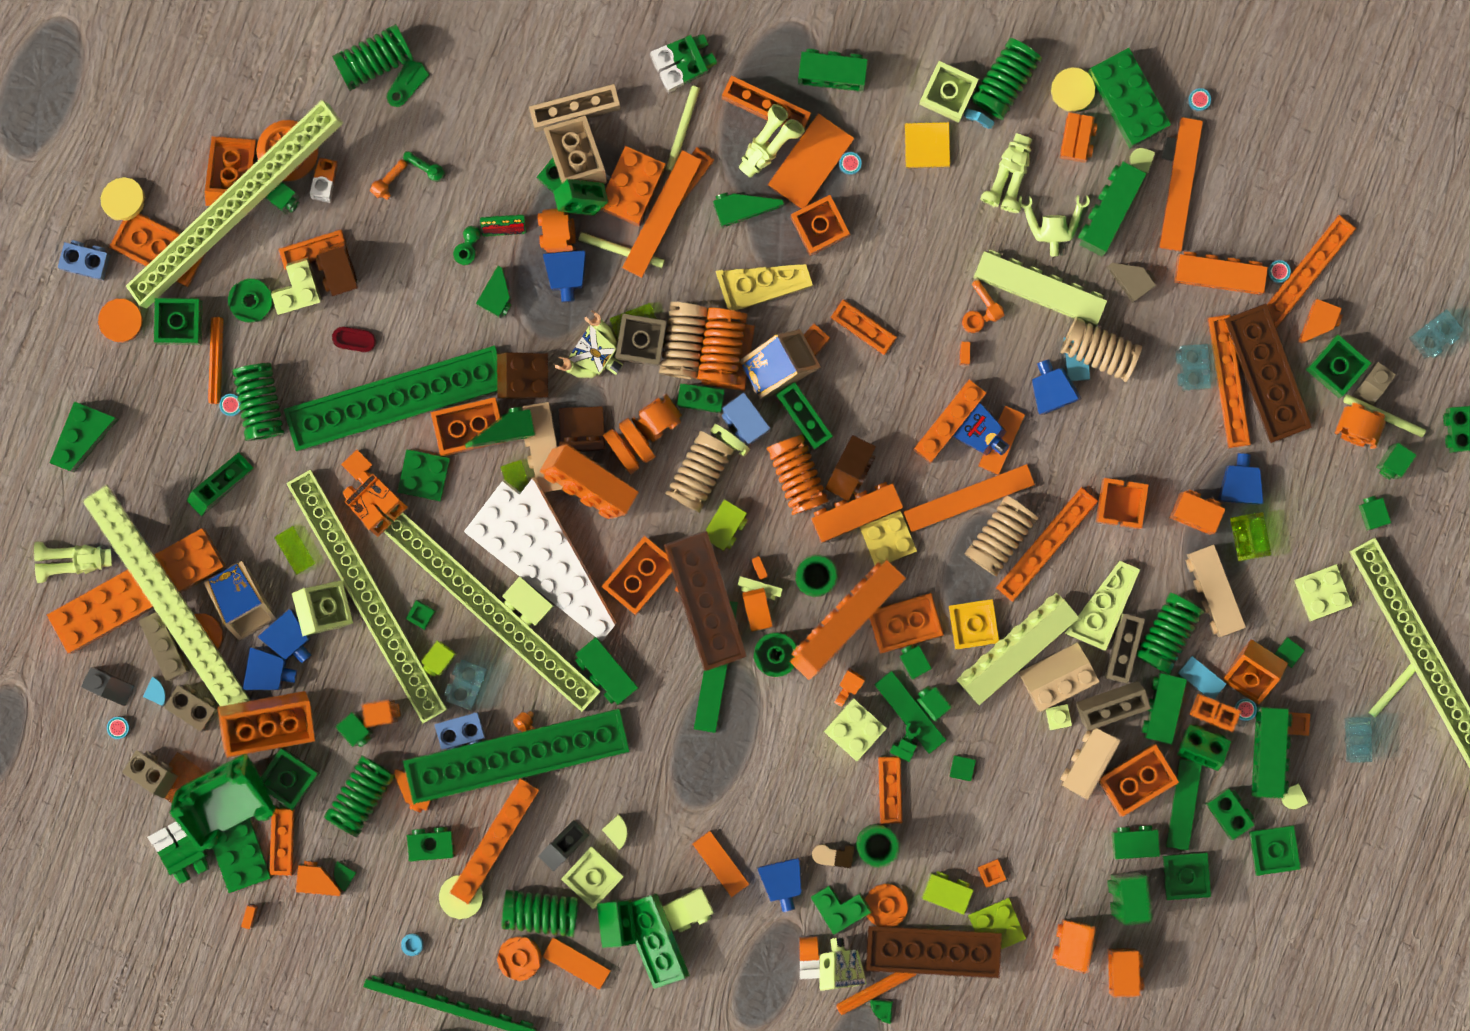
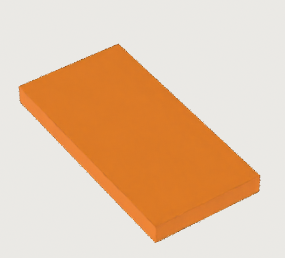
M818 113L768 183V186L800 209L806 207L851 145L854 138Z
M138 214L130 220L122 221L109 248L147 266L180 234ZM205 254L176 282L189 288Z

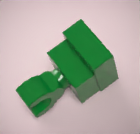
M911 721L907 723L906 734L904 737L902 736L899 744L893 742L890 748V753L910 762L917 747V743L912 740L921 732V726L918 727L916 732L910 731Z

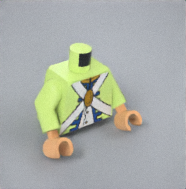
M591 310L594 313V318L589 320L585 317L590 326L569 358L559 357L564 361L563 366L555 365V368L566 371L578 378L601 376L605 368L617 375L623 366V363L613 357L617 351L615 347L617 341L611 328L600 318L598 313Z

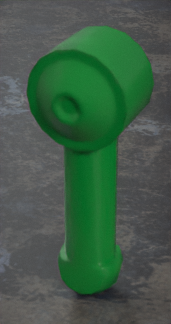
M406 151L403 154V159L406 162H410L425 171L432 181L440 182L443 180L445 172L440 165H430L413 155L410 151Z

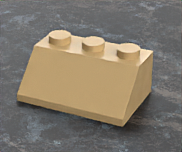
M586 115L543 128L562 183L566 179L607 183L605 169Z
M1078 643L1018 672L1038 712H1042L1099 683L1089 660Z
M1097 728L1085 732L1081 740L1084 742L1082 748L1075 750L1071 758L1074 761L1070 769L1066 768L1060 777V780L1063 781L1061 784L1063 787L1085 799L1090 797L1120 743V740Z

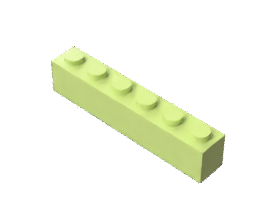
M993 250L983 252L974 274V279L1071 318H1081L1086 324L1092 323L1094 327L1098 325L1107 300L1103 299L1104 295L1091 291V294L1082 291L1083 287L1075 283L1070 285L1062 283L1063 279L1055 275H1050V277L1042 275V270L1030 266L1027 269L1022 267V263L1018 260L1010 258L1007 261L1000 258L1001 254Z
M1055 593L1053 596L1048 597L1037 610L1031 612L1020 625L1015 626L1004 639L998 641L988 653L982 655L972 667L965 670L957 681L978 705L982 704L1079 617L1059 594Z

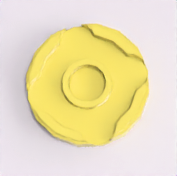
M1080 68L1062 70L1052 82L1051 94L1053 101L1065 111L1077 112L1083 110L1094 98L1095 85L1093 79L1086 71Z
M118 178L108 183L103 189L101 206L104 212L113 220H130L136 217L143 209L145 193L141 186L133 179Z

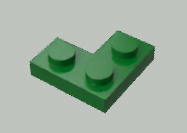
M831 885L811 896L812 901L833 935L872 912L861 892L844 903H841Z

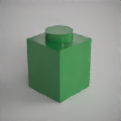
M1375 495L1363 499L1364 504L1358 505L1366 530L1391 523L1383 498L1377 499Z
M913 644L901 650L903 654L899 658L911 680L932 669L920 646L914 648Z

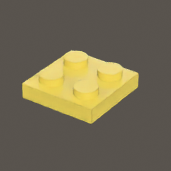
M901 511L859 527L874 565L878 562L882 565L886 560L892 562L917 552Z

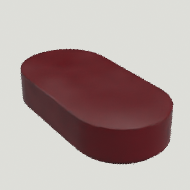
M343 326L335 329L332 334L334 345L340 349L368 353L376 346L375 336L367 330Z

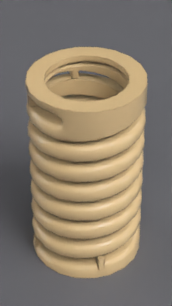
M670 302L669 316L672 318L667 320L669 326L666 328V333L668 335L664 338L667 343L663 345L665 351L662 353V358L665 360L660 362L659 374L681 379L698 380L700 362L683 358L700 360L702 356L700 353L686 350L701 352L703 346L684 341L703 343L704 337L687 333L704 335L706 331L704 328L689 325L705 327L707 323V307L682 302ZM689 316L702 317V318H701V319H696V318H692V317H689ZM684 367H693V370Z
M1076 317L1066 335L1060 353H1067L1070 358H1073L1081 344L1076 357L1077 361H1082L1089 348L1084 364L1089 365L1096 352L1092 367L1097 368L1104 355L1099 370L1104 372L1111 360L1107 374L1112 375L1114 373L1115 378H1121L1124 382H1127L1138 361L1142 346L1139 344L1132 345L1130 340L1124 341L1121 336L1116 338L1114 333L1109 334L1105 329L1101 331V328L1098 326L1093 328V324L1090 322L1085 325L1083 319ZM1123 356L1120 365L1118 366L1117 370L1115 371L1116 366L1118 365V363H1119L1121 357Z
M702 431L699 432L698 437L694 441L696 445L691 446L692 452H688L686 455L687 459L683 460L682 465L684 467H679V474L674 476V480L677 483L672 482L670 484L671 491L665 492L669 497L700 513L703 507L702 500L706 501L708 498L705 493L709 494L712 491L708 485L714 486L716 484V481L711 477L715 479L720 477V473L714 469L723 471L724 466L720 463H728L727 455H732L734 449Z
M1006 495L1000 506L997 507V512L992 514V519L987 521L988 526L982 528L983 533L977 535L978 540H974L972 542L973 545H970L964 554L997 577L1004 566L994 557L1004 563L1008 562L1009 558L1002 552L1012 556L1014 551L1007 545L1017 549L1019 545L1012 538L1022 542L1023 536L1018 532L1027 535L1028 530L1024 526L1032 528L1033 523L1035 524L1039 518L1019 502Z

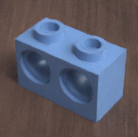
M71 240L70 244L64 242L58 268L63 271L104 281L110 255L105 253V248L93 245L92 249L84 247V243ZM73 251H78L79 258L76 262H70L69 255ZM98 256L100 258V265L92 268L90 261L93 257Z
M479 712L434 724L441 750L460 747L461 744L481 742V739L486 738ZM468 724H474L477 727V734L473 737L466 734L465 729ZM447 730H453L456 734V739L452 743L447 742L444 738Z

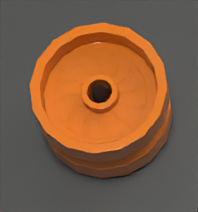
M627 418L619 423V429L625 437L621 439L616 430L613 429L605 433L603 437L631 475L639 469V463L634 455L638 454L644 463H648L656 456L649 448V443L639 428L636 429L630 419Z

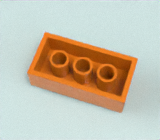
M567 444L552 449L540 469L546 480L551 483H558L563 487L562 490L570 495L575 494L581 498L580 501L584 505L595 507L599 510L598 513L607 519L626 515L639 493Z
M305 691L217 707L222 743L227 757L315 741L310 701Z

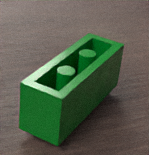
M795 382L776 395L813 450H816L832 439L833 436Z
M596 637L575 654L578 657L575 660L582 670L587 668L592 675L589 678L597 687L601 685L606 692L603 695L611 704L615 702L619 705L638 689L637 685Z
M1159 673L1158 677L1154 676L1151 689L1155 691L1153 699L1149 698L1148 700L1150 710L1147 711L1150 713L1148 720H1144L1141 733H1145L1144 738L1172 744L1187 679Z

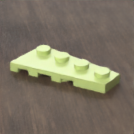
M1119 561L1078 615L1079 619L1064 634L1106 651L1140 569Z

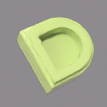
M1145 148L1134 150L1130 155L1131 166L1148 174L1155 152Z
M1299 783L1288 787V794H1284V799L1281 798L1284 806L1289 809H1298L1308 804Z

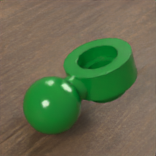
M468 226L464 229L463 238L465 241L457 245L453 251V257L460 265H469L476 258V250L472 246L480 238V230L476 226ZM462 250L467 251L468 256L466 258L461 257L460 253Z

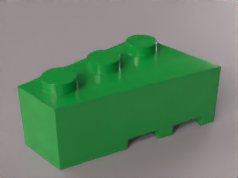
M74 402L49 463L75 472L119 419Z

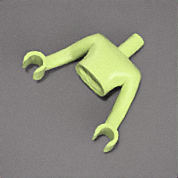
M1079 195L1076 196L1077 205L1069 227H1067L1066 216L1046 215L1043 216L1041 228L1031 207V197L1029 196L1027 204H1022V197H1019L1018 201L1025 210L1028 224L1036 240L1050 243V256H1059V242L1071 241L1073 239L1083 208L1087 207L1090 202L1087 195L1085 203H1079Z

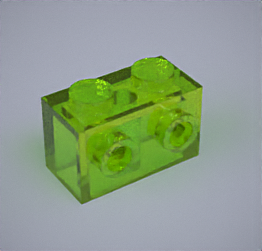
M1264 512L1230 518L1238 561L1272 555Z

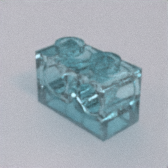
M1446 309L1409 337V339L1425 359L1430 356L1435 358L1444 351L1441 348L1446 343L1452 345L1461 338L1459 333L1463 329L1448 309ZM1443 323L1451 327L1449 335L1441 331ZM1425 337L1433 339L1434 345L1432 348H1427L1424 345Z
M1208 344L1180 346L1179 351H1176V364H1180V373H1177L1178 386L1182 387V391L1210 389ZM1188 351H1193L1197 354V361L1195 363L1187 360L1186 354ZM1190 373H1195L1199 377L1198 384L1192 385L1189 383L1188 375Z
M461 660V663L456 662L452 672L455 679L453 684L448 683L444 696H447L446 701L465 709L473 710L488 669L466 660ZM468 667L472 668L475 672L472 680H466L463 677V671ZM459 688H463L467 692V697L464 701H459L455 697V692Z
M1371 717L1344 718L1346 762H1372Z

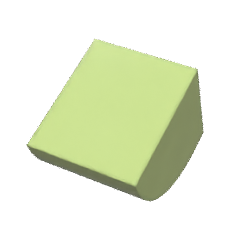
M618 815L602 831L620 850L627 839L628 830L624 819Z

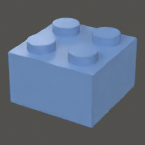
M745 393L722 408L724 414L721 416L728 427L734 426L737 431L734 435L744 444L746 443L748 447L770 431L769 426Z

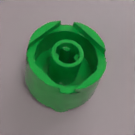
M767 634L755 646V664L767 676H784L795 667L790 661L794 658L792 652L797 646L785 634ZM772 649L782 652V655L779 656V661L770 659L769 655L772 654Z

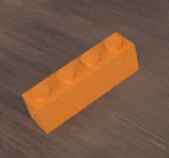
M732 75L722 94L723 100L767 121L768 111L774 104L782 106L788 112V118L780 127L788 120L794 119L800 122L805 129L811 117V112Z
M1187 251L1177 257L1174 283L1256 295L1264 293L1268 267L1262 266V262L1249 261V264L1240 263L1241 260L1237 258H1227V261L1218 260L1219 256L1206 255L1203 258L1197 257V253Z
M969 379L913 450L931 463L985 396L986 392Z
M887 482L875 486L876 491L869 494L866 490L854 495L855 500L848 503L845 499L834 504L835 508L827 511L826 508L814 512L815 517L811 518L821 543L903 509L893 483L890 485Z

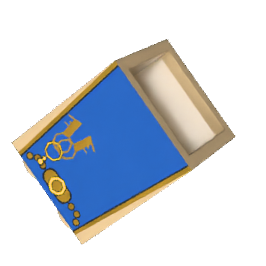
M800 329L775 335L740 360L744 373L749 377L753 389L760 399L773 396L792 383L821 368Z
M243 561L232 564L227 570L211 576L208 581L204 582L224 625L238 641L277 619L253 575Z

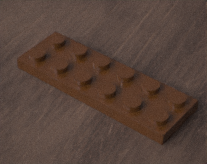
M1265 303L1225 318L1226 327L1269 443L1312 428L1267 304Z
M707 531L664 544L704 671L747 657Z
M869 926L866 971L1000 979L1002 933Z

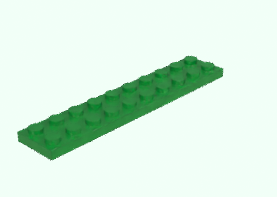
M495 345L283 409L296 452L497 392L498 353Z
M618 708L403 760L412 802L417 804L627 753L629 748L620 709Z

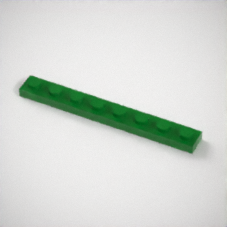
M372 975L371 978L367 977L364 982V988L506 1031H537V1028L533 1027L534 1023L521 1020L518 1023L512 1021V1017L500 1013L499 1016L490 1014L491 1010L478 1007V1010L469 1008V1003L458 1000L457 1003H452L448 1001V997L436 994L435 997L427 995V991L414 988V991L406 989V985L400 982L386 983L384 982L385 978Z

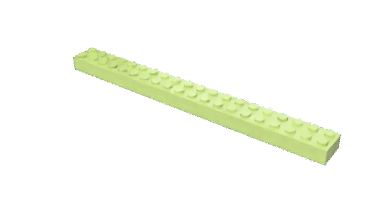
M323 100L319 102L126 285L139 306L147 309L155 301V298H159L343 124L328 103Z
M309 470L286 483L421 722L424 724L447 711V707L427 672L423 669L422 663L313 471Z
M105 485L83 499V503L218 704L224 706L252 701L109 486Z
M396 506L391 512H395L398 507ZM404 512L395 521L386 516L392 524L384 533L581 712L586 709L601 692ZM383 520L380 522V524H379L377 527H380V526L382 525Z
M1372 538L1350 550L1349 553L1470 768V707L1376 538Z

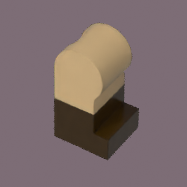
M818 844L812 850V858L818 864L851 869L854 846L845 845L844 850L830 849L824 844Z

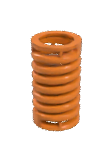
M708 308L707 320L709 322L705 325L708 330L704 332L706 338L703 340V345L705 347L701 350L704 355L700 357V361L703 364L699 365L698 380L736 386L738 376L736 373L729 371L737 372L739 366L724 362H740L739 357L727 354L740 355L741 349L730 346L741 347L743 341L728 337H744L743 332L731 329H745L746 325L744 323H746L748 314L728 309ZM731 319H740V322L731 321Z
M803 434L766 448L770 453V459L775 460L773 461V467L777 468L776 475L780 476L779 483L783 484L782 491L786 492L785 498L790 500L788 506L793 509L791 512L792 516L829 502L827 495L822 492L824 490L823 485L814 486L820 483L821 479L819 477L811 478L817 475L818 471L811 469L815 466L813 461L806 462L812 456L810 453L803 454L809 450L808 446L803 443L805 442Z

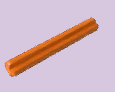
M221 317L211 318L208 402L210 404H219L221 400L223 318Z
M893 973L841 1001L836 1007L839 1013L844 1015L917 974Z

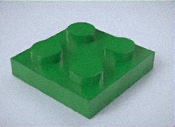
M406 449L397 493L441 502L450 458Z
M1294 825L1249 831L1256 876L1301 870Z
M1207 852L1163 856L1166 900L1211 897Z

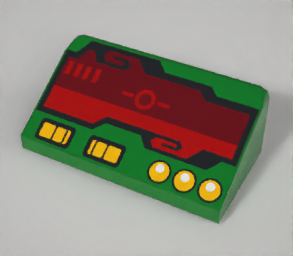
M523 215L480 218L481 231L484 237L526 233V223Z

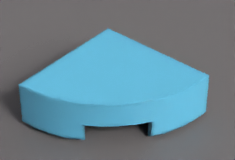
M967 108L964 113L967 119L977 121L988 129H992L995 123L983 113Z
M152 677L143 697L164 706L166 701L164 687L158 679Z

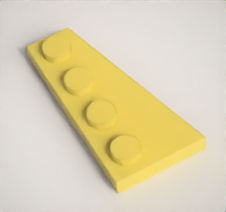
M806 264L715 271L727 309L734 311L813 286Z

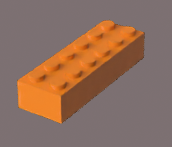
M888 560L882 565L878 562L865 575L868 580L863 578L850 591L853 596L849 593L836 606L838 611L834 608L821 622L824 626L822 627L819 624L807 637L809 642L804 640L792 652L794 658L790 663L808 680L832 658L906 579Z

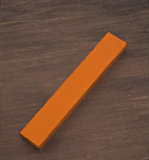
M1180 118L1159 244L1161 249L1179 252L1182 250L1203 123L1201 120Z
M682 150L622 267L623 269L640 278L643 277L702 162L701 159Z
M1341 215L1336 217L1289 278L1267 303L1275 328L1278 327L1356 230V227Z
M1230 314L1207 318L1228 449L1251 445L1237 354L1224 321L1225 318L1230 317Z
M1026 464L906 510L903 513L910 531L914 532L1035 484Z
M1081 487L997 585L996 589L1013 602L1096 505L1098 500Z

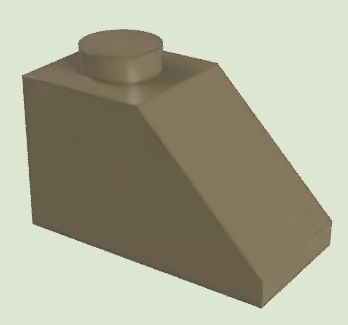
M1111 263L1107 267L1132 303L1156 286L1154 275L1149 270L1145 271L1143 267Z
M1379 362L1373 364L1352 394V397L1373 406L1396 374Z

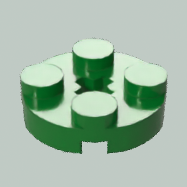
M248 278L240 281L238 284L236 283L231 288L228 295V305L237 319L246 323H255L264 320L270 313L273 298L271 291L263 282ZM254 295L256 304L247 307V302L244 301L245 298Z

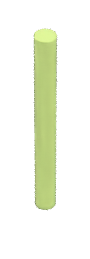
M691 87L665 169L667 171H672L679 157L700 91L698 87Z
M583 232L579 236V241L627 257L631 251V248ZM653 256L649 264L662 268L665 260Z
M1348 394L1344 397V403L1349 405L1358 403L1364 406L1366 411L1371 413L1373 411L1380 412L1385 415L1384 420L1415 435L1423 437L1426 432L1424 428Z
M1412 664L1405 669L1368 712L1374 718L1377 717L1415 673Z

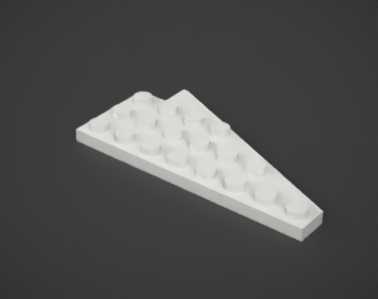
M535 478L531 479L522 492H519L507 481L503 480L464 532L602 642L617 623Z

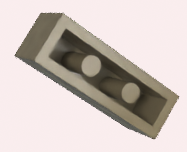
M155 612L140 619L139 623L165 680L170 681L190 672L175 638L159 614Z
M1124 613L1121 614L1104 678L1125 684L1129 683L1145 619Z
M1139 681L1076 702L1081 722L1088 731L1150 710L1146 691Z

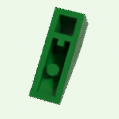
M726 192L717 195L713 205L721 228L784 207V202L780 199L740 194L729 195Z
M522 407L509 409V413L501 416L468 441L465 447L472 448L528 439L535 436L530 409L522 410Z
M238 452L192 490L186 501L202 517L253 470L252 465Z

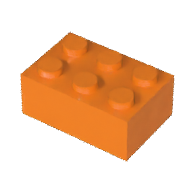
M625 146L605 190L608 203L601 210L639 227L665 171L666 164Z
M496 397L431 412L440 455L444 457L491 446L484 445L466 448L465 444L501 417Z
M644 536L601 587L633 614L637 615L672 574L667 554Z
M1156 744L1148 746L1102 774L1098 780L1121 817L1179 783Z

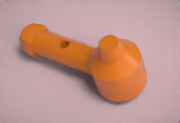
M401 159L383 179L372 183L370 192L377 198L388 200L391 197L388 185L407 167V162Z
M975 280L972 286L987 306L986 314L983 316L985 322L990 320L998 321L1005 316L1003 307L993 301L980 280Z
M532 711L527 713L521 712L513 720L515 727L522 732L535 729L532 726L534 713Z

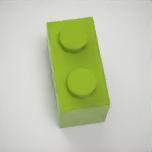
M724 499L705 530L708 533L711 544L722 551H725L726 548L731 549L737 539L734 537L737 529L742 531L748 521L745 518L747 513Z
M436 641L421 663L425 665L423 669L430 675L442 676L458 654L441 641Z
M939 871L936 872V875L930 873L921 898L964 915L973 889L969 888L970 883L957 879V882L948 880L949 875Z

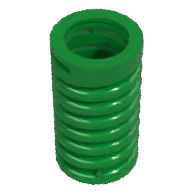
M396 24L381 31V36L375 34L373 39L367 38L366 44L363 41L359 42V48L353 45L351 46V51L345 49L332 56L349 91L361 86L359 78L363 83H368L369 78L371 80L376 79V73L382 76L384 70L386 72L392 70L391 66L398 68L399 62L397 58L403 65L406 64V61L408 63L414 60Z
M1009 38L1005 44V49L1000 52V56L995 60L996 63L992 64L991 70L986 73L987 77L983 78L982 84L977 87L978 92L971 96V100L987 113L1003 120L1007 112L1010 111L1009 106L1014 104L1013 99L1019 97L1017 92H1022V85H1026L1028 83L1027 78L1032 77L1030 70L1037 69L1036 62H1041L1043 60L1042 57L1024 43L1014 38Z
M260 363L233 369L232 373L236 377L234 383L238 387L236 393L240 395L237 398L238 402L241 403L239 409L242 411L241 418L244 420L242 426L246 428L244 430L245 441L267 439L285 434L284 430L281 429L283 425L281 420L265 421L280 417V411L262 413L280 407L279 403L263 404L276 401L278 399L276 394L260 396L276 392L275 386L258 388L274 384V378L252 380L273 376L272 364ZM264 428H269V429H270V431H259V430H260V429H264Z
M810 556L798 566L795 574L796 583L801 592L808 596L820 597L825 595L835 585L837 579L835 566L826 557ZM820 564L825 567L829 574V580L824 588L812 589L805 584L803 571L808 565Z
M1171 592L1165 600L1166 604L1161 607L1162 612L1157 614L1158 619L1153 621L1154 626L1149 628L1150 634L1145 635L1146 642L1144 641L1140 644L1142 649L1136 652V657L1169 675L1175 666V663L1170 659L1174 661L1179 659V656L1170 650L1181 654L1183 649L1175 643L1186 646L1187 641L1180 636L1186 639L1191 637V633L1183 628L1191 632L1195 630V626L1183 618L1199 623L1200 615H1203L1205 612L1193 603ZM1180 606L1183 607V608L1188 609L1189 612H1187V611L1181 609Z
M361 755L357 762L358 764L355 765V770L363 776L351 772L350 777L358 783L347 779L345 784L353 790L343 786L341 792L348 797L341 793L336 796L345 805L333 801L332 806L337 810L329 808L324 815V818L330 823L357 838L364 828V822L369 820L368 814L374 812L373 807L378 805L377 800L382 799V793L387 791V786L395 778L393 773Z
M872 824L866 826L859 832L856 840V847L860 857L872 867L887 866L893 862L898 854L899 845L896 836L883 825ZM875 833H882L888 837L890 843L886 854L877 858L867 855L864 848L867 838Z
M506 889L502 912V929L509 930L510 928V930L514 931L517 927L519 931L526 929L528 932L534 930L536 933H541L543 930V933L549 934L551 932L553 935H558L560 931L562 936L574 937L578 897L567 896L566 898L561 896L558 906V896L552 895L549 908V894L543 895L541 905V894L536 893L532 907V892L526 893L524 904L525 893L523 891L518 892Z

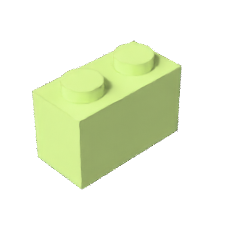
M521 577L502 596L506 599L503 603L511 611L517 609L522 614L520 619L528 626L532 623L537 626L554 607Z

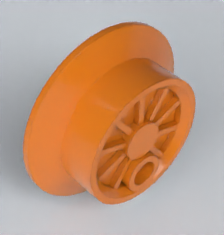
M281 120L268 126L261 134L257 143L258 160L298 122L294 120ZM318 148L283 181H295L306 176L316 164Z

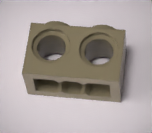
M187 684L184 687L178 685L164 708L197 730L204 731L218 708L214 707L215 702L206 696L200 698L195 694L197 690ZM181 694H185L188 697V704L184 707L178 704V697ZM200 706L205 707L207 710V715L203 719L196 715V710Z
M136 750L122 773L150 793L164 799L178 778L172 772L173 767L163 761L159 763L156 761L158 757L147 750L145 753Z

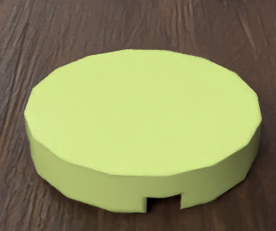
M714 424L710 430L718 440L734 450H740L739 455L746 456L750 451L742 441L719 425Z
M455 875L446 880L442 885L439 893V902L443 911L450 917L456 919L469 918L480 909L483 902V891L480 886L470 904L463 902L449 893L460 876Z

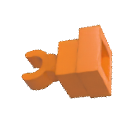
M848 668L839 684L843 689L834 703L842 707L850 693L856 695L866 678Z

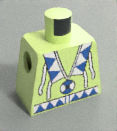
M844 938L830 939L832 952L820 955V990L867 985L858 951H845Z

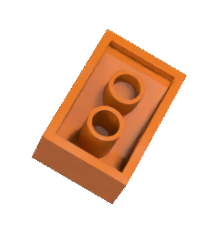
M211 137L205 184L206 206H211L254 165L256 140Z
M1063 919L1062 924H1058L1056 931L1059 943L1058 946L1054 945L1052 959H1056L1055 963L1087 973L1095 928L1087 923Z

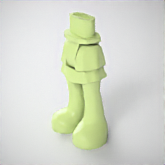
M774 104L768 111L767 124L756 138H753L752 143H749L747 151L742 157L743 162L739 165V168L748 177L752 178L755 173H759L762 168L771 164V160L776 158L777 152L787 140L799 138L805 132L800 122L790 119L782 126L771 143L768 142L774 131L788 118V112L780 105Z
M1015 134L1013 142L1009 143V147L1001 156L1002 160L999 163V171L991 190L982 193L981 201L998 207L1010 172L1013 175L1000 208L1013 213L1020 212L1021 204L1017 201V194L1024 174H1027V167H1029L1031 138Z
M34 542L35 562L73 558V562L35 564L37 583L46 582L48 576L54 574H80L83 572L87 574L97 569L102 570V567L112 566L111 549H101V547L96 548L84 544L83 546L75 545V547L47 548L43 542Z

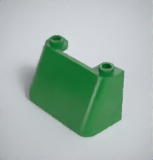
M243 754L181 786L174 794L169 813L198 851L201 852L215 847L218 844L221 832L252 816L257 820H268L273 816L275 806L252 760L247 754Z

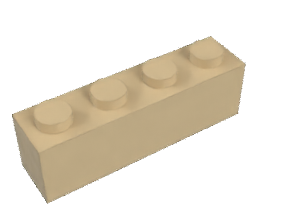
M614 84L529 106L536 132L544 130L543 128L585 115L586 118H591L621 110Z
M545 402L523 406V410L530 409L535 432V436L524 439L525 446H530L531 455L527 456L529 468H534L535 477H531V479L535 478L544 494L562 491L563 487L561 485L549 482L544 478V474L540 472L551 450L558 447L550 403Z
M1211 545L1187 554L1188 559L1185 562L1189 572H1193L1196 580L1193 583L1197 593L1201 592L1204 600L1201 601L1203 610L1206 614L1209 613L1212 621L1209 622L1212 633H1217L1218 637H1222L1246 628L1215 546Z

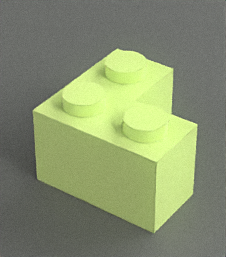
M309 258L287 263L286 269L291 285L274 290L271 293L278 315L321 302Z
M702 886L662 906L672 930L678 929L679 933L689 929L691 922L698 921L701 924L711 919L710 914L713 913V908Z

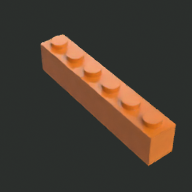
M522 779L518 781L449 893L470 904L539 793L538 789Z

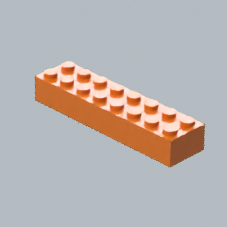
M203 528L154 554L179 593L227 568L209 534ZM126 570L47 614V617L67 653L73 654L152 610L154 607L130 571Z

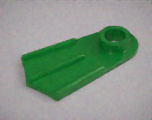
M406 61V64L403 65L387 93V101L391 106H403L429 77L421 62L410 61L407 63ZM395 93H399L401 95V98L398 101L393 100V95Z

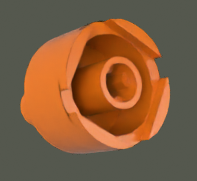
M557 208L543 209L542 213H538V224L542 226L543 235L539 237L540 247L544 248L547 253L575 251V247L571 245L576 243L574 218L569 219L568 212H560Z
M667 393L663 395L664 400L661 401L657 398L640 410V417L636 419L633 416L631 418L646 440L650 439L654 442L663 435L662 431L669 427L671 430L681 423L680 417L682 414Z
M1352 403L1351 406L1344 407L1335 434L1341 433L1343 440L1354 445L1364 447L1366 443L1371 444L1370 449L1377 448L1386 424L1384 420L1385 415L1377 411L1372 413L1364 410L1365 407L1358 403Z

